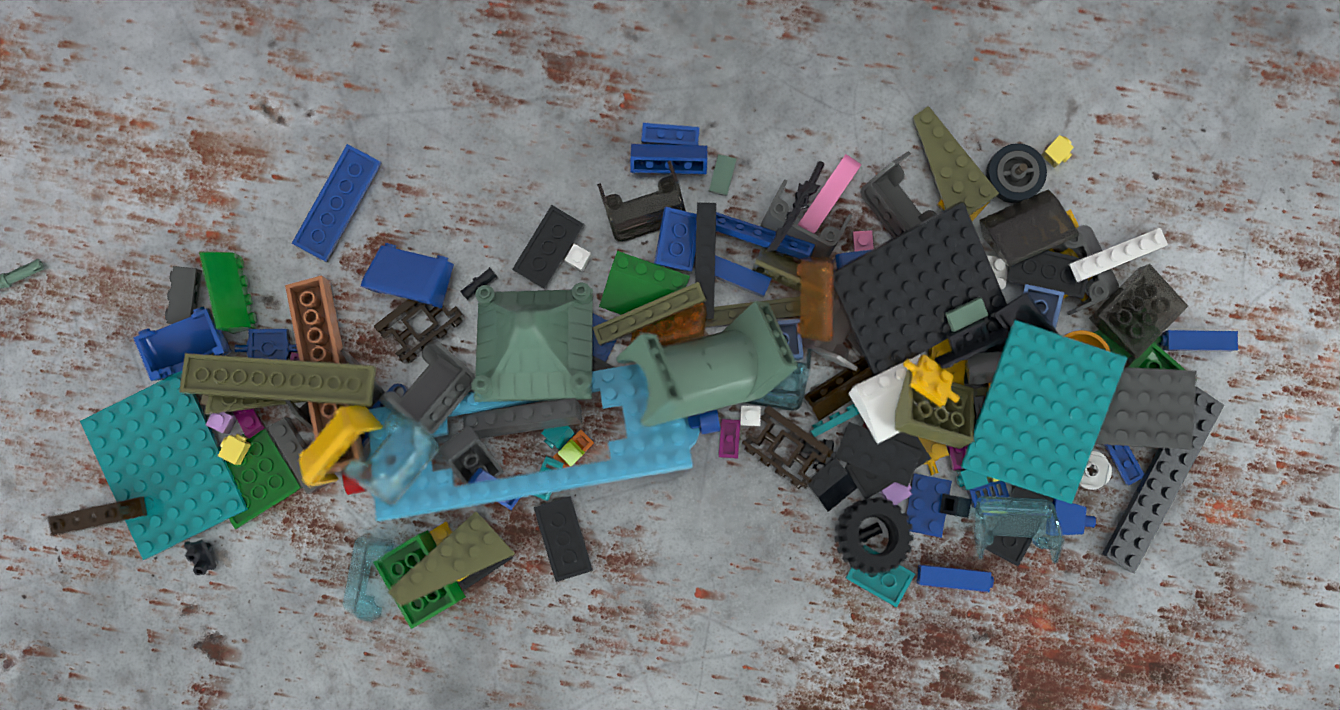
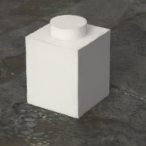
M573 244L565 258V262L583 272L592 255L587 250Z
M741 406L740 426H760L761 406Z

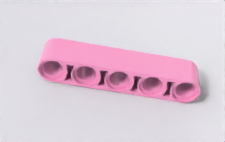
M845 154L798 223V226L815 234L862 164Z

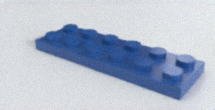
M347 144L291 244L327 262L378 171L381 162Z

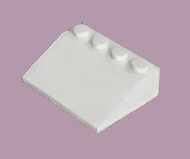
M919 354L916 357L909 360L913 362L915 365H917L919 357L921 356ZM903 363L854 386L849 392L851 399L877 444L900 433V431L895 430V411L908 370L903 366Z

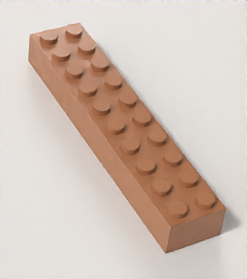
M321 275L285 285L299 360L346 364L345 357L341 353L343 345L330 281ZM308 402L315 439L335 417V412L340 407L354 405ZM361 434L356 437L328 470L327 474L366 465Z

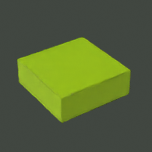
M572 439L558 452L570 467L585 453Z

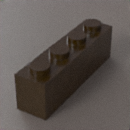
M865 357L853 363V365L858 367L856 371L846 368L803 396L808 408L818 421H821L850 402L852 399L849 392L852 388L873 377Z

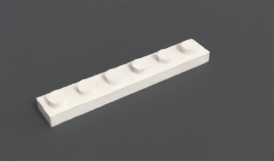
M1158 228L1069 265L1077 282L1163 248L1168 243L1161 228Z

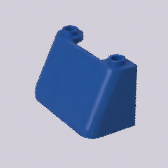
M385 243V246L381 245L362 279L361 287L372 292L390 294L442 308L454 264L448 262V258L437 255V258L396 249V245Z
M204 307L193 310L194 314L189 318L158 330L150 331V328L138 332V336L133 337L150 381L163 380L183 371L185 353L225 356L232 352L222 331L216 329L215 320L210 309H205Z

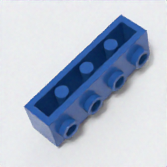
M631 144L630 172L707 174V146Z

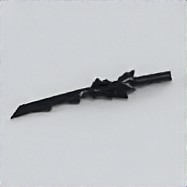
M822 161L817 162L809 181L806 180L803 185L799 183L798 190L795 193V202L793 203L794 209L787 213L785 224L777 229L775 238L766 252L777 250L800 211L809 208V205H807L809 203L808 197L816 193L820 187L816 182L825 165Z

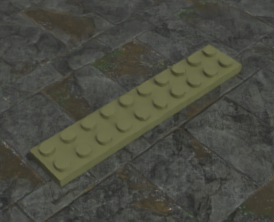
M185 353L179 392L371 406L376 367Z

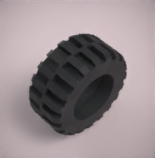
M869 498L857 501L844 510L845 513L841 514L838 518L840 523L835 526L838 536H834L835 542L839 543L837 550L838 553L843 554L842 559L845 563H850L851 568L859 569L860 572L873 574L885 573L891 569H896L900 566V562H904L907 559L906 553L911 552L912 549L909 543L914 540V535H910V530L913 527L912 523H907L906 520L909 517L906 513L902 514L900 512L902 508L899 505H893V501L888 499ZM870 517L881 520L888 530V544L884 551L879 554L868 553L862 547L859 540L860 526L865 519Z

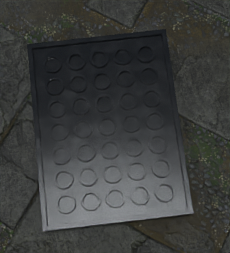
M958 202L827 274L873 377L905 362L906 359L916 357L946 340V334L953 331L950 328L945 313L978 297L982 298L988 316L1007 304L964 202Z

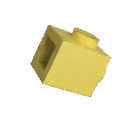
M1059 135L1044 150L1041 156L1055 168L1061 162L1065 163L1072 156L1070 151L1074 147L1068 138Z
M238 433L236 436L228 435L220 445L222 448L218 456L234 465H241L251 443L246 441L247 438Z

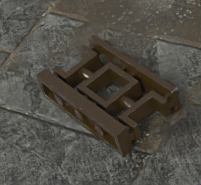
M407 299L376 323L374 328L384 339L393 334L403 347L395 354L400 358L401 362L411 363L418 357L416 354L423 350L428 342H432L437 338L439 340L448 334V329L452 326L455 328L463 322L462 318L465 316L460 309L455 306L448 311L443 304L442 308L434 307L429 311L423 303L419 305L420 302ZM423 310L433 324L418 335L408 321ZM443 310L448 318H452L438 328L440 324L434 317ZM401 319L407 329L398 334L391 326ZM413 335L420 343L406 353L410 348L404 340Z
M768 405L764 410V415L760 417L767 425L757 439L748 434L747 439L742 442L746 446L744 450L752 456L755 453L761 457L759 461L766 466L773 465L776 468L774 472L783 478L785 476L791 478L790 483L798 489L801 487L807 489L809 482L811 483L812 481L810 477L805 475L816 458L825 463L827 457H830L834 451ZM770 417L790 430L789 434L783 429L777 437L771 434L770 431L775 424L769 420ZM785 436L798 445L788 461L774 452ZM764 439H767L772 443L767 450L772 455V458L770 459L751 444L754 442L760 446ZM800 440H805L822 452L819 456L813 451L808 459L802 456L801 452L806 446ZM795 461L799 462L803 466L797 474L804 479L802 481L785 470L782 465L785 464L791 468Z

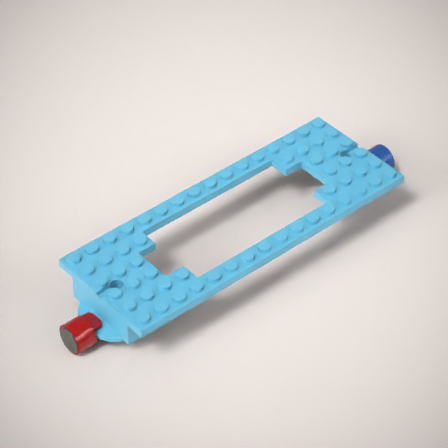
M639 364L592 371V393L600 391L603 409L616 406L623 407L627 438L608 442L611 460L454 487L452 469L433 471L430 438L449 435L448 419L434 433L425 434L387 407L368 409L384 427L380 430L369 431L371 453L367 458L366 465L343 470L342 482L347 495L364 493L368 490L374 498L376 520L384 521L693 468L690 449L697 442L699 434L701 432L702 435L720 432L718 409L655 426H642L641 419L646 411L649 393L645 373ZM469 392L448 417L540 401L475 402L474 392Z

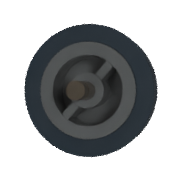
M1020 143L1010 144L1001 148L990 159L986 169V178L999 192L996 197L1009 203H1021L1032 198L1042 189L1047 177L1046 163L1041 154L1033 147Z

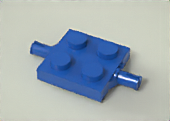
M248 329L246 345H235V348H242L235 349V353L246 352L248 358L289 360L290 352H298L297 344H290L289 329Z

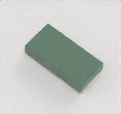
M718 154L709 192L727 196L736 158Z
M980 297L945 313L950 328L954 332L988 316L983 300Z

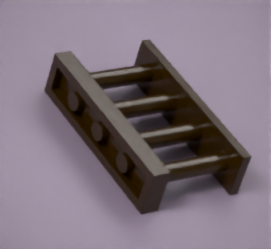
M144 496L47 518L51 536L146 516L147 511Z

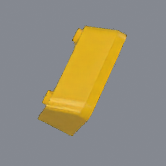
M365 406L340 407L335 412V417L309 448L301 452L299 464L303 481L309 487L338 481L339 478L335 473L327 474L328 470L361 432L380 430L384 426Z

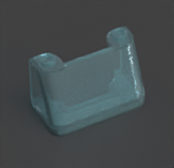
M395 410L390 413L384 423L389 435L365 464L358 459H354L342 470L350 479L388 505L395 504L439 449L437 440L422 424Z
M361 536L354 542L343 607L348 613L359 620L373 622L381 617L382 608L375 604V596L365 594L371 562L382 559L385 552L393 550L395 544L393 540Z

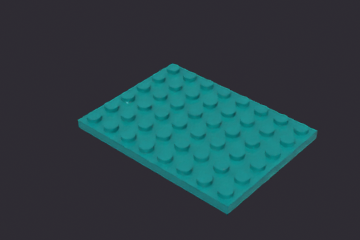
M1014 320L974 428V442L968 445L961 467L1072 504L1127 357Z
M182 371L80 421L116 502L144 496L147 515L125 520L143 560L153 557L248 510L241 496L242 494L238 490L237 483L234 481L231 470L227 466L226 460L218 456L220 452L219 444L211 427L206 426L207 418L196 395L179 392Z

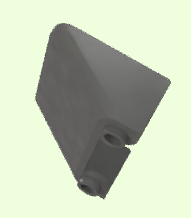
M437 340L428 342L423 348L422 357L429 366L404 395L400 397L395 392H386L379 399L385 407L425 434H432L441 426L472 389V382L475 379V375Z

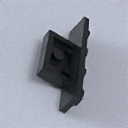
M980 319L955 332L946 334L951 351L936 357L935 362L942 369L952 367L959 361L967 360L979 352H985L990 347L1006 342L1010 332L1002 327L988 334L985 322Z

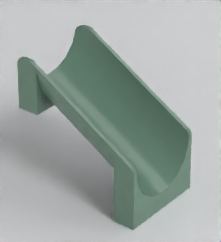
M760 301L752 303L722 332L662 347L657 335L641 333L616 358L620 364L631 362L639 364L645 373L649 397L641 423L642 426L646 427L762 398L798 368L770 304Z

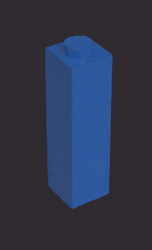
M715 255L716 279L764 298L772 278Z
M1168 330L1162 332L1160 336V345L1163 351L1232 352L1238 350V331Z
M918 564L917 584L982 592H990V588H993L994 578L991 576V572Z

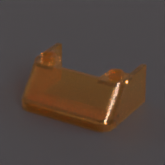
M804 257L801 264L797 265V275L801 276V323H797V334H801L802 339L832 342L833 264L835 257Z

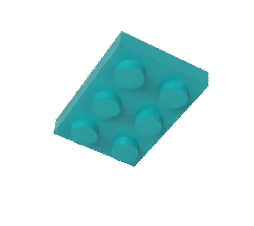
M863 545V548L868 553L879 554V552L873 550L872 548ZM901 565L896 569H891L889 572L873 574L863 573L859 569L850 568L845 578L897 608L915 573Z

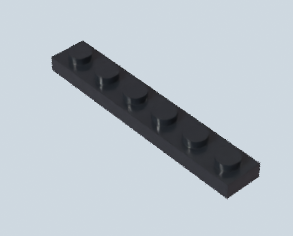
M697 202L695 283H700L707 301L695 305V319H714L717 203Z

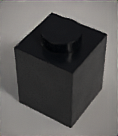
M943 494L939 513L969 518L972 499Z

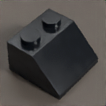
M832 458L811 475L812 481L808 484L809 490L827 512L858 488L836 458Z

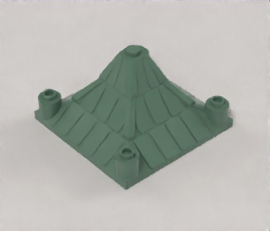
M577 283L573 286L572 290L494 292L493 288L489 285L480 286L476 290L475 295L478 301L475 379L472 382L475 402L541 401L576 398V400L592 399L593 289L588 284Z

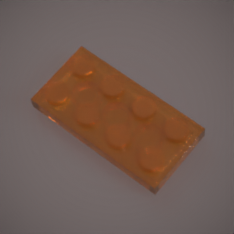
M700 303L632 332L631 343L641 333L657 335L661 347L704 336L705 304Z

